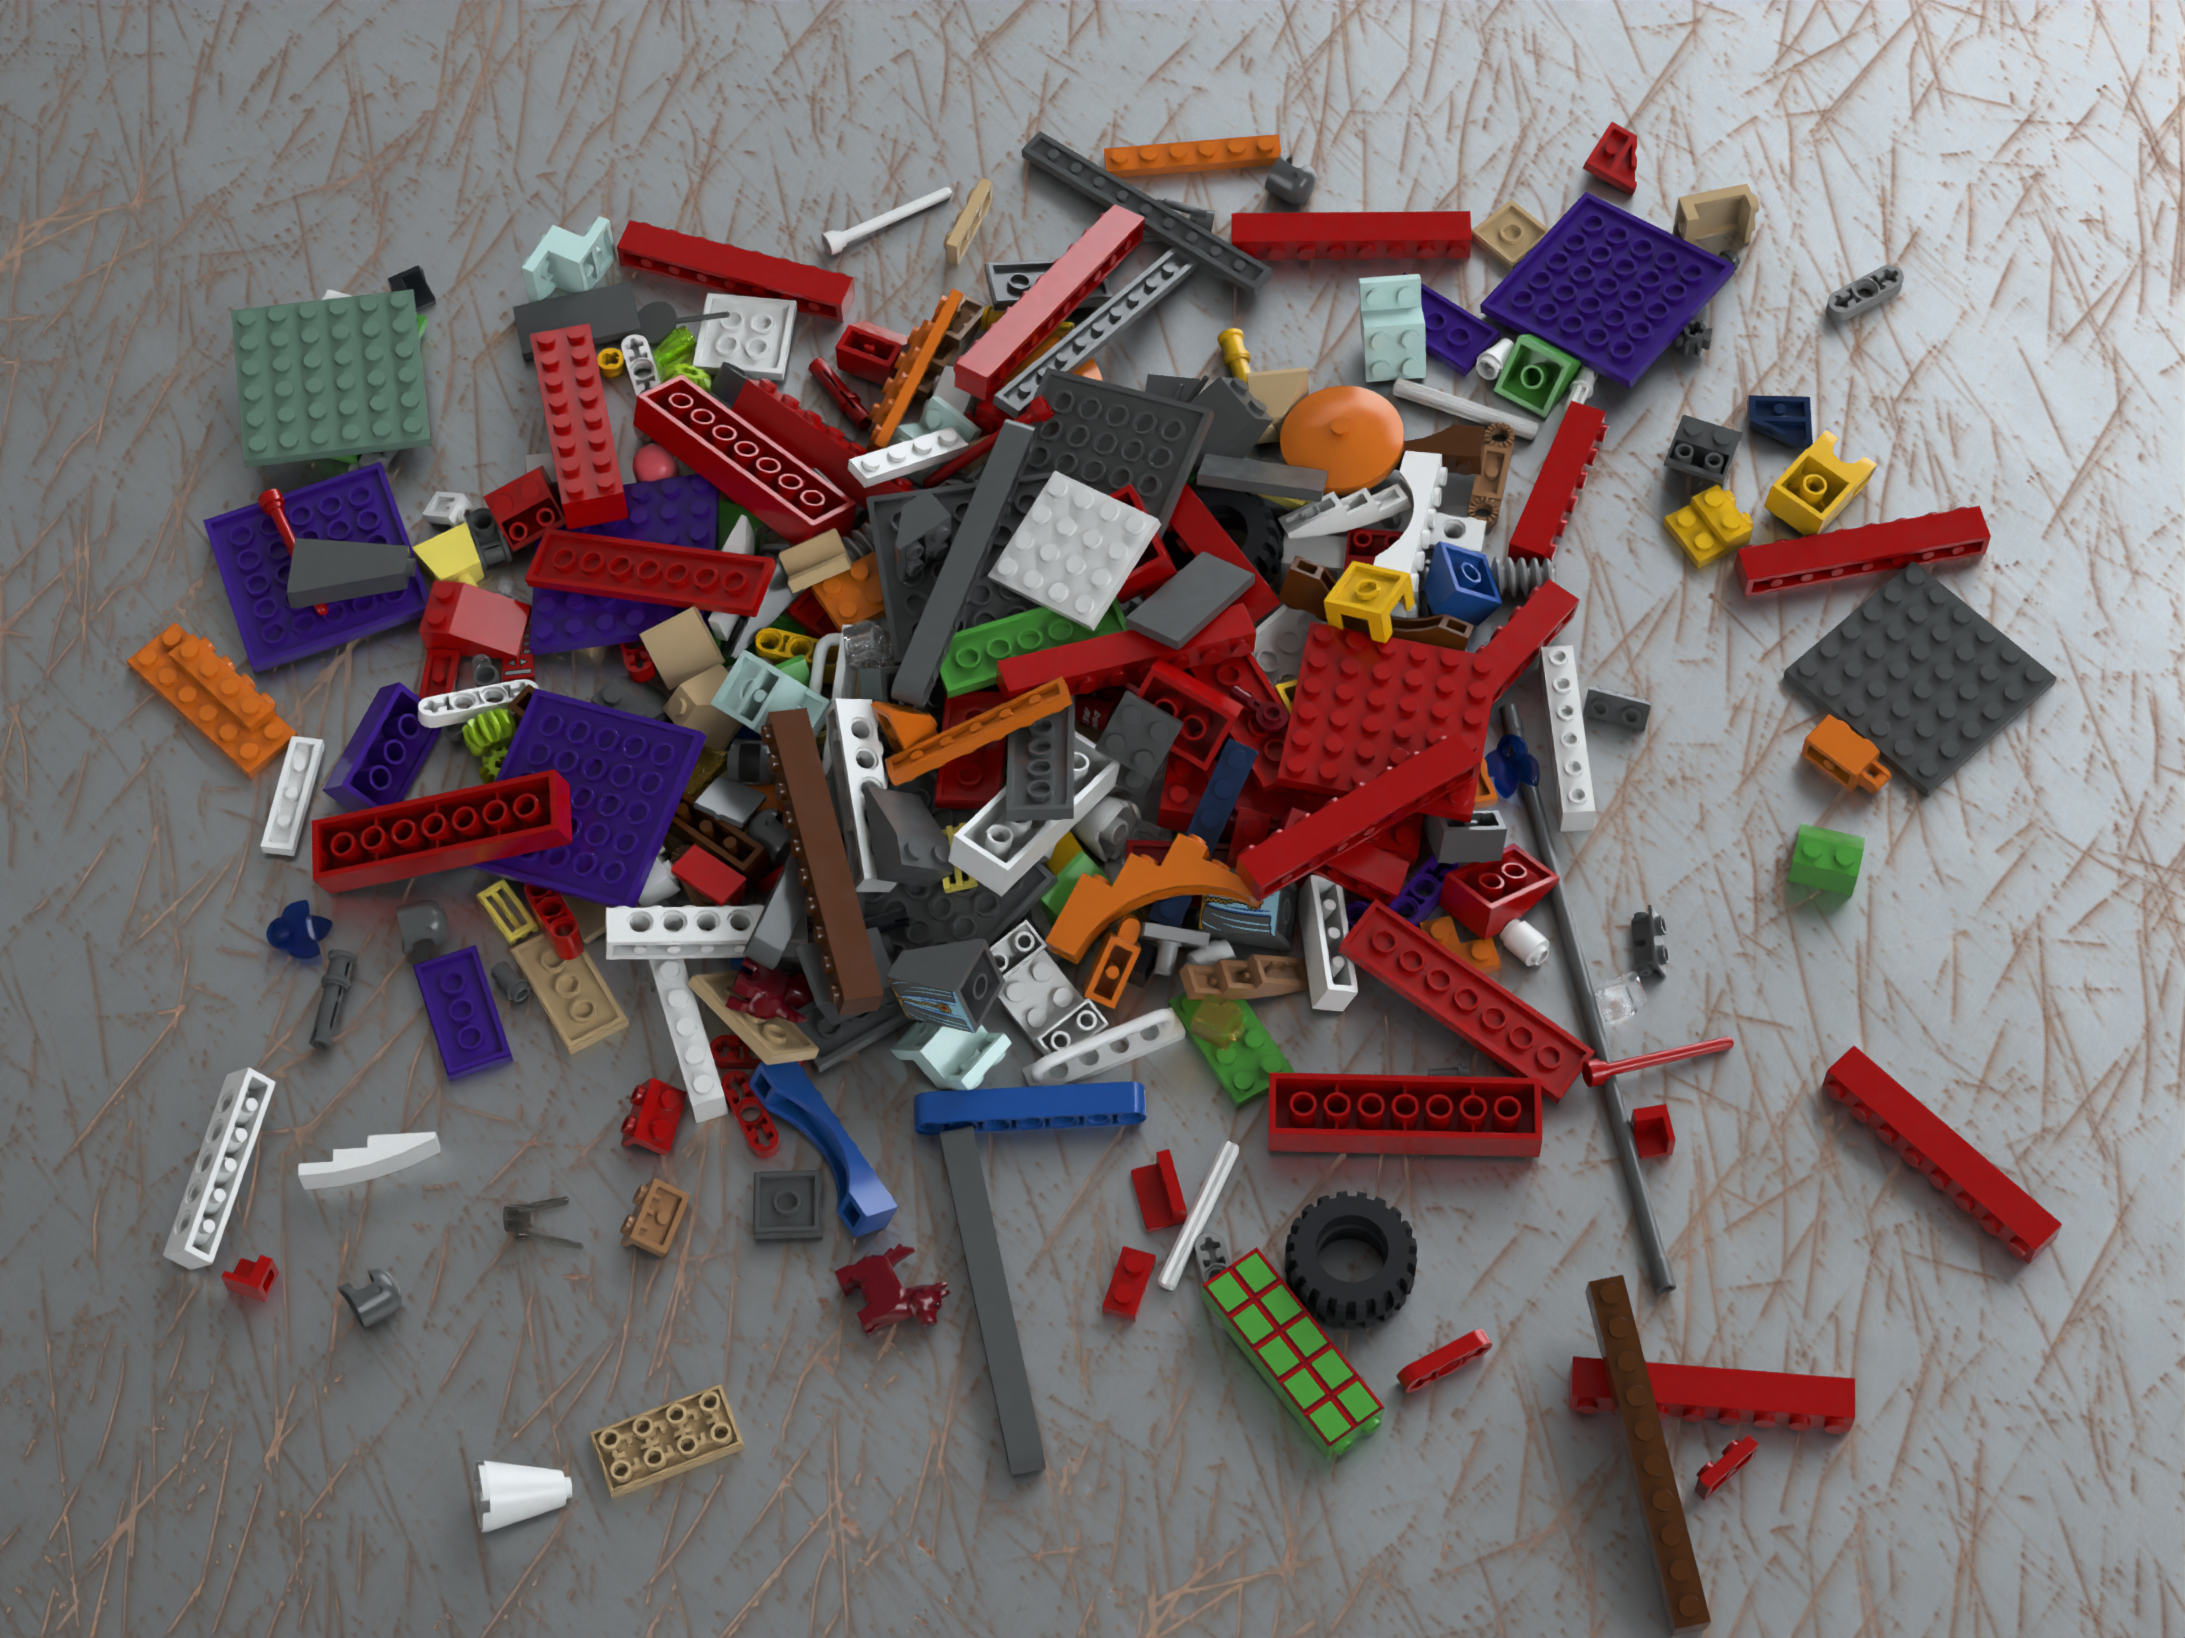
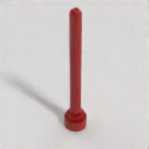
M1039 395L1030 401V406L1026 408L1027 411L1013 421L1028 425L1032 422L1038 423L1042 421L1044 423L1052 418L1054 413L1045 398ZM1001 429L927 476L923 480V486L926 489L937 486L993 449Z
M267 490L259 495L257 499L263 513L272 517L292 559L295 536L283 513L285 510V500L280 490ZM326 603L313 605L318 615L322 616L328 613L329 609Z
M1729 1036L1609 1063L1604 1060L1600 1061L1597 1058L1587 1060L1582 1063V1076L1589 1088L1600 1086L1613 1075L1731 1049L1734 1045V1040Z

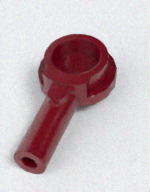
M1235 685L1232 688L1229 696L1256 715L1255 722H1257L1262 731L1274 734L1285 728L1288 722V713L1282 705L1276 702L1263 704L1239 686Z

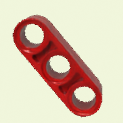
M525 884L524 891L531 914L555 954L563 960H572L580 956L584 951V943L578 923L560 893Z

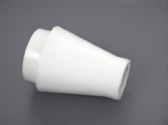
M1504 338L1493 347L1481 353L1477 357L1476 370L1479 375L1487 380L1499 378L1514 347V343Z

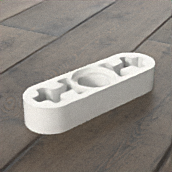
M633 334L624 338L621 343V350L637 400V395L645 392V388L650 387L652 389L660 385V379L648 341L641 335ZM637 347L641 358L635 359L631 348ZM645 368L651 371L650 375L644 378L635 376L636 371Z

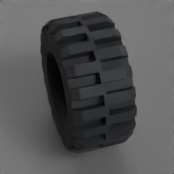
M1207 486L1204 491L1198 492V489L1193 491L1224 530L1235 529L1247 534L1241 552L1270 586L1274 581L1271 576L1272 573L1277 574L1281 567L1279 559L1283 557L1284 548L1281 543L1283 539L1280 530L1263 499L1257 494L1252 495L1249 492ZM1165 530L1161 540L1177 572H1179L1195 557L1191 552L1187 555L1183 553L1175 542L1178 535L1174 530L1171 533Z
M1347 1191L1337 1192L1336 1198L1333 1199L1325 1195L1318 1198L1316 1207L1312 1204L1306 1206L1302 1210L1301 1218H1295L1291 1225V1232L1287 1236L1285 1249L1286 1283L1303 1306L1307 1305V1311L1315 1320L1319 1316L1325 1319L1324 1325L1334 1328L1336 1323L1345 1324L1344 1330H1355V1324H1363L1364 1329L1375 1326V1319L1380 1318L1382 1322H1385L1391 1318L1393 1308L1400 1310L1406 1303V1296L1411 1294L1417 1265L1416 1239L1412 1237V1228L1409 1222L1405 1220L1401 1222L1402 1213L1395 1206L1390 1209L1386 1208V1200L1378 1196L1371 1200L1367 1198V1193L1357 1191V1196H1348ZM1341 1239H1356L1371 1245L1383 1259V1267L1376 1275L1367 1280L1345 1282L1329 1275L1319 1264L1318 1255L1322 1249L1332 1242Z

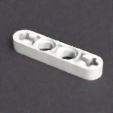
M519 679L427 697L418 704V721L425 727L437 728L468 722L487 710L493 711L496 708H501L509 711L507 706L528 684L538 689V685L531 680ZM498 698L501 702L491 703L486 701V699ZM468 704L471 707L468 709H460L457 708L456 705Z

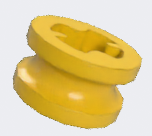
M606 348L597 356L598 367L602 376L617 378L624 373L626 365L623 353L619 349Z

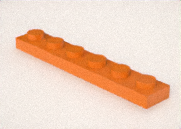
M1279 134L1104 148L1105 169L1118 178L1274 165L1280 156L1281 146Z
M1061 676L886 758L885 763L889 779L894 787L904 782H910L917 776L932 769L940 768L947 762L962 755L970 754L987 743L1000 740L1005 735L1019 728L1030 726L1035 721L1049 714L1062 711L1065 707L1073 704L1067 684Z

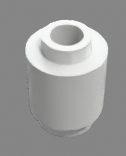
M1512 920L1505 926L1500 935V939L1504 941V946L1527 966L1539 965L1549 955V940L1526 921Z
M1214 939L1209 942L1208 947H1200L1187 954L1188 962L1185 965L1213 966L1219 959L1236 960V956L1225 939L1219 941Z

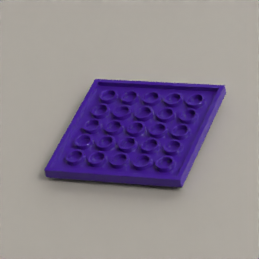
M1585 192L1480 304L1481 313L1524 335L1531 334L1580 360V364L1630 389L1683 331L1685 326L1689 324L1734 274L1735 265Z
M381 462L282 494L285 500V510L283 513L295 538L409 546L411 558H415ZM258 502L203 520L254 674L421 618L424 615L429 595L417 561L415 576L409 577L408 589L326 603L329 609L328 613L320 616L317 614L314 606L290 608L286 592L292 559L272 517L262 512Z
M700 474L624 484L623 489L629 519L567 530L565 524L556 529L718 551L720 489ZM542 537L535 540V553ZM533 587L530 650L534 656L642 641L640 633L689 608ZM699 610L709 631H713L708 622L712 611Z
M535 688L495 782L555 769L570 784L572 844L465 867L610 908L617 906L636 908L707 736L702 731Z

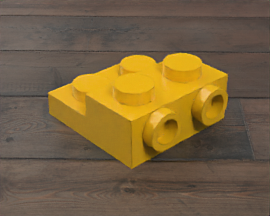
M1718 484L1693 496L1690 505L1665 516L1663 522L1664 526L1697 569L1750 543L1754 526L1750 515L1747 512L1740 513L1735 507L1736 500L1732 492L1728 489L1723 491Z

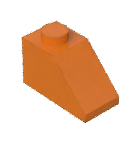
M879 701L871 704L894 754L938 734L936 730L938 724L928 712L923 713L911 706Z

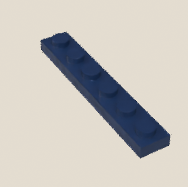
M1230 738L1224 747L1185 834L1187 837L1189 834H1193L1203 839L1207 843L1206 846L1209 848L1210 856H1212L1259 752ZM1181 895L1155 901L1148 919L1161 925L1179 928L1194 895Z

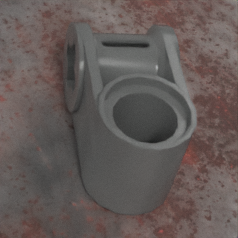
M478 508L470 514L468 522L482 570H486L488 565L504 560L511 562L512 557L505 536L502 535L501 529L490 509ZM483 526H489L486 529H480Z

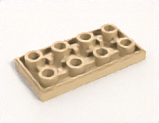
M722 1384L589 1432L612 1499L745 1449Z

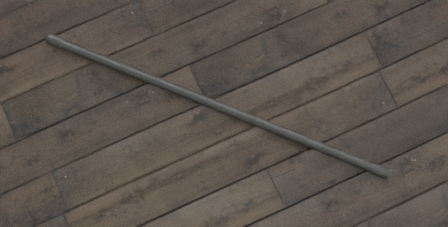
M1513 703L1506 704L1500 707L1499 714L1505 735L1508 737L1541 862L1560 877L1559 883L1549 892L1590 1043L1595 1051L1594 1057L1607 1063L1613 1062L1525 742L1524 728L1518 706ZM1613 1075L1602 1085L1649 1256V1267L1655 1289L1659 1294L1669 1293L1676 1289L1675 1279L1661 1239L1617 1075Z

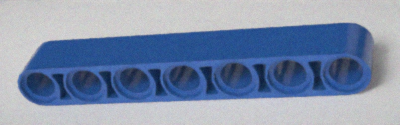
M1131 1081L935 1091L917 1094L913 1099L914 1130L921 1135H939L941 1131L973 1126L974 1133L1140 1124L1147 1118L1145 1086L1142 1083Z

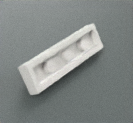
M948 427L849 459L848 470L864 488L955 459L966 452L969 445L952 427Z
M291 736L261 843L263 853L295 856L325 747L322 739Z

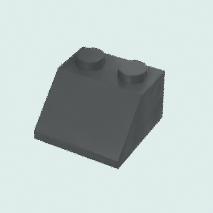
M629 676L613 678L590 699L591 703L673 724V721L662 709L670 698L648 681L637 683L631 680Z

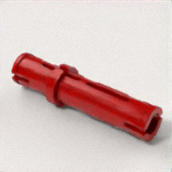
M824 358L814 359L810 363L808 370L837 402L839 411L843 415H848L860 431L868 429L872 421L868 419L870 413L861 404V398L848 389Z

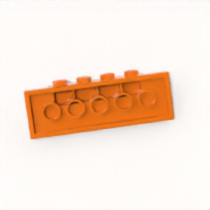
M952 288L948 298L942 295L932 320L924 319L920 328L914 326L907 340V343L911 344L907 353L901 351L894 365L898 372L894 379L888 377L881 391L885 398L881 405L878 403L874 404L868 416V419L872 421L869 429L872 435L866 450L870 453L886 448L896 427L900 425L956 314L963 297V293Z
M174 622L126 661L140 678L247 777L252 779L288 749L291 736L298 737V734L276 714L274 708L277 705L272 697L266 692L261 695L254 690L256 689L255 683L247 674L244 673L241 676L234 672L236 670L235 665L226 655L219 658L214 653L216 651L215 647L206 637L203 636L201 639H198L193 633L189 635Z

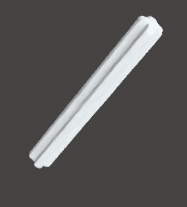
M1397 378L1393 386V394L1395 396L1487 426H1491L1492 423L1496 424V422H1499V424H1502L1503 422L1505 425H1510V428H1513L1515 435L1533 440L1538 432L1539 424L1537 422L1402 378Z
M1230 1141L1222 1142L1158 1278V1285L1169 1291H1173L1176 1288L1194 1250L1195 1242L1201 1235L1239 1154V1146Z

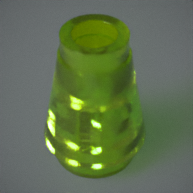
M684 325L679 329L675 327L656 350L652 352V355L658 364L664 367L694 352L693 348L697 346V340Z

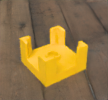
M1352 561L1324 599L1328 625L1343 630L1341 614L1368 620L1372 640L1386 643L1393 633L1390 612L1398 601L1403 604L1404 611H1409L1415 603L1410 573Z

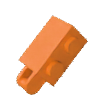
M1828 714L1804 740L1801 755L1851 792L1860 785L1868 792L1876 794L1891 779L1888 769L1877 762L1880 750L1876 748L1874 743L1856 734L1846 722L1837 720L1831 714Z
M1128 914L1123 916L1116 931L1107 929L1081 988L1084 997L1115 1009L1141 951V946L1137 941L1141 925L1134 915Z

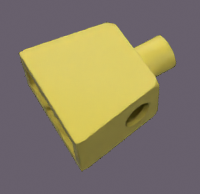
M466 522L412 547L418 567L432 583L434 581L462 582L478 587L476 582L484 578L481 562Z

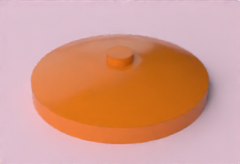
M1356 386L1325 388L1302 399L1285 418L1280 433L1282 458L1285 465L1329 471L1324 494H1329L1333 491L1336 495L1353 494L1365 487L1370 489L1376 486L1394 471L1404 450L1403 424L1394 406L1376 392Z

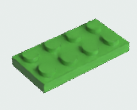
M1184 992L1168 1001V1007H1172L1186 1030V1034L1237 1109L1269 1093V1072L1295 1073L1245 999L1188 1000L1187 994Z

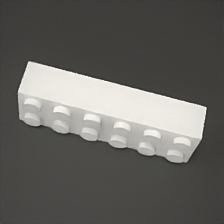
M1075 731L1074 819L1007 821L1006 785L954 835L948 862L1002 897L1115 786L1121 763L1096 750L1095 743Z

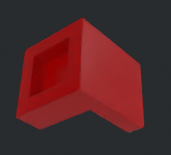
M1662 1104L1633 1109L1630 1125L1639 1158L1648 1159L1672 1155L1676 1139L1667 1105Z
M260 1255L257 1262L241 1258L234 1272L224 1271L221 1279L227 1290L265 1302L279 1271L272 1258Z

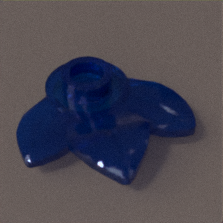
M1515 734L1505 735L1499 740L1497 749L1485 756L1489 777H1494L1495 788L1503 798H1510L1519 786L1520 781L1530 786L1539 785L1540 769L1538 761L1528 753L1527 743L1520 736ZM1509 745L1513 747L1512 756L1508 752Z
M307 900L296 901L284 908L280 918L270 923L266 936L272 947L287 949L293 957L300 959L314 958L321 953L317 942L328 935L333 925L332 921L321 916L309 915L310 909ZM284 932L289 933V934H288L287 936H285V937H279V935H280L281 933H284Z

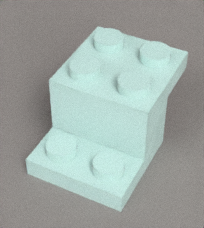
M599 216L593 225L588 226L584 237L552 225L547 234L541 236L537 248L531 256L526 257L522 265L530 303L548 299L556 287L571 294L595 289L616 258L610 220Z
M1420 274L1359 278L1360 328L1364 347L1366 382L1397 380V378H1426V332L1421 305Z
M933 396L930 398L919 422L897 426L887 447L948 427H952L968 443L978 439L982 430L942 398ZM952 460L906 475L923 486V480Z
M743 649L710 704L760 735L761 726L765 725L768 712L807 708L816 739L826 723L824 712L832 702L783 671Z
M917 1021L894 1045L891 1051L899 1060H914L938 1089L972 1090L984 1080L983 1074L1005 1057V1050L1012 1042L1004 1033H988L982 1025H980L975 1034L926 1022L920 1024Z

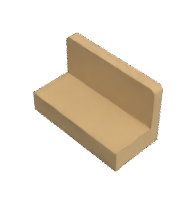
M837 529L829 530L779 553V558L788 575L787 583L792 594L851 569V559Z

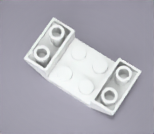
M1026 919L990 947L1005 980L996 998L1031 1043L1046 1056L1098 1034L1109 1023L1089 998L1084 1000L1044 950L1047 946Z

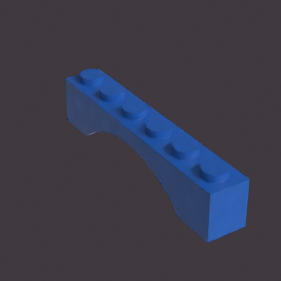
M797 1061L772 1065L760 1062L748 1083L765 1109L781 1116L796 1126L811 1139L823 1154L836 1182L838 1197L836 1212L854 1238L887 1227L898 1205L879 1180L873 1168L870 1167L858 1150L857 1145L844 1130L839 1119L823 1100L822 1095L809 1080L803 1068Z

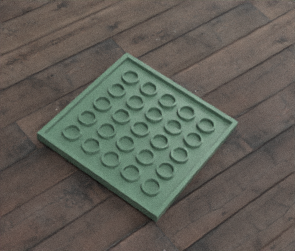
M413 289L231 310L243 457L246 468L431 446Z

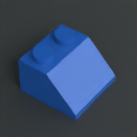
M1442 541L1435 545L1424 585L1428 605L1432 613L1438 615L1445 613L1472 625L1479 626L1502 605L1486 555Z

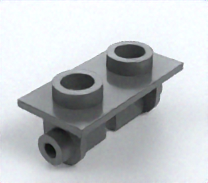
M1598 685L1596 688H1588L1583 715L1645 731L1648 715L1652 707V703L1646 702L1647 698L1640 699L1628 695L1621 696L1617 692L1601 689Z
M1648 905V915L1645 912H1637L1631 920L1634 944L1645 942V945L1633 947L1635 970L1638 971L1640 976H1649L1653 970H1658L1664 978L1666 977L1665 964H1669V953L1666 945L1663 944V935L1667 934L1666 922L1662 915L1659 916L1652 905Z

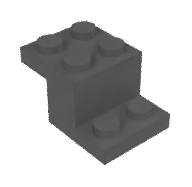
M1127 690L1095 746L1096 750L1121 763L1115 785L1143 799L1168 756L1170 748L1184 722Z

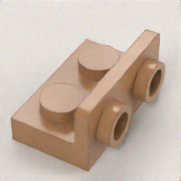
M653 1178L645 1186L641 1184L633 1197L632 1203L636 1204L633 1214H628L621 1226L620 1233L624 1235L620 1245L628 1247L630 1244H634L661 1258L666 1256L691 1195L657 1178Z

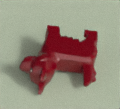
M745 956L742 966L752 970L753 973L749 974L739 969L732 990L744 996L745 1000L729 995L725 1007L764 1020L779 1017L793 1023L806 1022L807 1018L794 1010L814 1001L805 973L794 971L791 975H787L778 967H775L772 971Z
M898 1244L894 1250L889 1248L883 1256H865L854 1265H846L834 1271L846 1297L850 1296L855 1288L863 1289L861 1293L865 1297L864 1302L868 1305L856 1314L867 1337L875 1334V1331L894 1325L909 1318H915L924 1327H932L937 1324V1311L942 1307V1299L951 1294L949 1290H943L948 1286L947 1282L905 1288L901 1285L893 1270L900 1261L915 1252L914 1247H903L901 1244Z

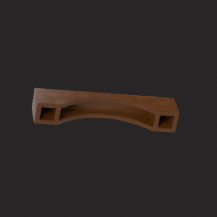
M1452 425L1433 435L1404 441L1403 454L1395 470L1400 471L1405 451L1442 454V465L1447 467L1448 473L1481 475L1485 450L1484 426Z
M1295 555L1278 600L1285 603L1291 609L1304 610L1314 614L1317 619L1327 622L1324 599L1335 586L1336 581L1325 566ZM1445 613L1426 618H1403L1390 615L1393 630L1391 637L1461 651L1465 650L1474 627L1470 623ZM1341 614L1344 628L1370 633L1368 620Z

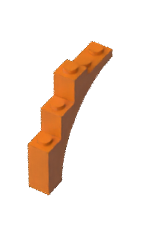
M1178 833L1161 866H1158L1159 863L1148 855L1141 854L1139 857L1130 853L1112 887L1110 886V881L1098 874H1093L1091 877L1082 873L1048 934L1045 943L1048 951L1078 965L1092 943L1108 927L1131 911L1152 902L1181 895H1212L1230 898L1256 908L1260 902H1257L1241 878L1229 871L1230 868L1215 859L1209 862L1211 857L1209 848L1203 839L1193 834H1189L1187 837Z

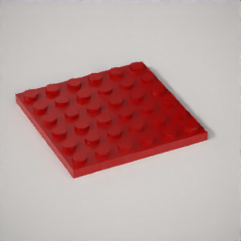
M1310 622L1276 785L1342 798L1349 794L1355 785L1361 782H1370L1383 769L1389 766L1393 768L1398 766L1411 753L1415 751H1420L1421 753L1431 747V744L1439 737L1444 735L1449 737L1458 731L1480 760L1477 777L1416 812L1471 823L1500 658L1390 637L1386 643L1372 640L1371 634L1347 628L1341 630L1335 626Z

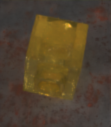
M1207 993L1191 1018V1034L1227 1051L1232 1041L1237 1043L1244 1032L1245 1025L1242 1024L1243 1010L1229 999L1222 1000Z

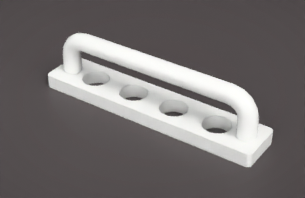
M843 624L841 633L825 635L818 641L814 650L809 689L821 695L827 651L831 646H839L831 702L836 698L853 699L862 634L853 625ZM826 733L822 760L825 777L832 764L828 733Z
M1172 1007L1158 1009L1050 1053L1039 1059L1036 1063L1024 1067L1022 1075L1028 1087L1076 1084L1182 1040L1186 1037V1030ZM1146 1028H1154L1159 1032V1036L1155 1040L1147 1041L1141 1037L1140 1033ZM1117 1040H1123L1129 1045V1048L1124 1053H1115L1110 1049V1045ZM1088 1052L1097 1055L1098 1061L1094 1065L1086 1066L1080 1062V1057ZM1062 1065L1066 1067L1068 1073L1063 1078L1058 1079L1049 1074L1050 1069L1054 1066Z

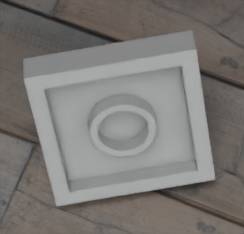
M1147 922L1140 923L1141 931L1138 939L1153 941L1159 944L1154 974L1174 976L1178 947L1200 948L1208 947L1210 933Z

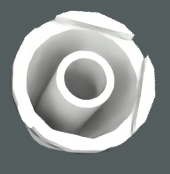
M1105 795L1070 831L1102 861L1108 862L1107 859L1109 858L1117 860L1125 853V841L1135 840L1137 832L1133 831L1136 821L1138 823L1141 822L1140 809L1130 801Z
M484 1460L475 1461L474 1481H480L477 1483V1492H474L478 1526L481 1528L482 1533L566 1505V1499L572 1498L571 1478L564 1477L562 1470Z

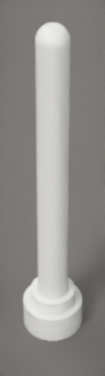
M944 187L843 232L840 230H830L821 234L822 244L829 256L838 254L847 246L846 243L949 199L952 196V191L950 188Z

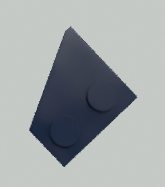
M1748 395V428L1803 451L1813 444L1810 397Z

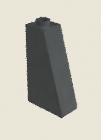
M295 538L286 592L290 608H302L408 589L409 577L415 576L416 559L411 558L409 546Z

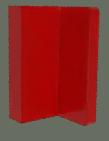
M695 844L671 867V873L720 906H723L727 901L737 906L745 898L747 878Z
M1170 1149L1156 1152V1164L1131 1170L1133 1185L1147 1232L1182 1225L1187 1218V1209Z

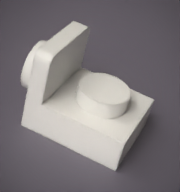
M436 491L422 516L428 523L451 525L452 528L466 522L470 529L468 518L476 509L463 493Z

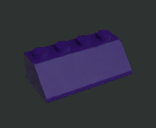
M398 682L381 687L322 791L346 809L354 812L402 802L442 727L429 728L420 724L418 721V704L422 699L402 683Z

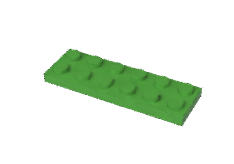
M1116 597L1094 631L1042 606L956 632L940 669L939 676L949 699L997 684L996 665L999 660L1130 629L1126 627V619Z

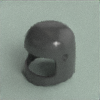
M1283 150L1269 172L1265 189L1290 204H1302L1314 192L1317 184V174L1308 164L1301 168L1292 166L1293 156Z
M735 738L727 759L729 778L746 785L764 786L774 783L776 775L769 770L768 755L770 752L768 745H764L762 740Z
M770 808L762 810L751 820L746 835L765 847L770 863L777 867L786 861L790 854V843L787 840L792 836L790 829L786 830L784 825L781 824L783 813L778 809Z
M428 899L396 907L403 936V954L414 952L413 943L416 941L432 939L436 946L444 942L448 937V917L439 902Z
M380 1268L368 1271L372 1284L363 1289H354L349 1282L337 1287L363 1329L394 1314L402 1304L401 1289L396 1279L385 1269Z

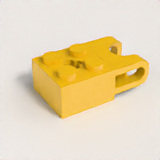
M1828 430L1822 433L1772 485L1763 506L1805 536L1809 534H1822L1870 481L1877 466L1876 463L1867 457H1863L1855 463L1840 461L1833 452L1834 444L1839 438Z

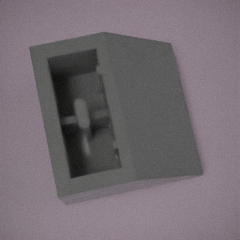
M1683 415L1663 466L1723 484L1729 478L1736 460L1742 432Z
M928 489L904 504L901 509L896 540V572L900 582L909 576H916L923 570L925 565L934 559L939 560L946 556L951 548V515Z
M1499 810L1473 811L1471 823L1433 815L1423 819V829L1438 863H1485L1502 860L1507 827Z

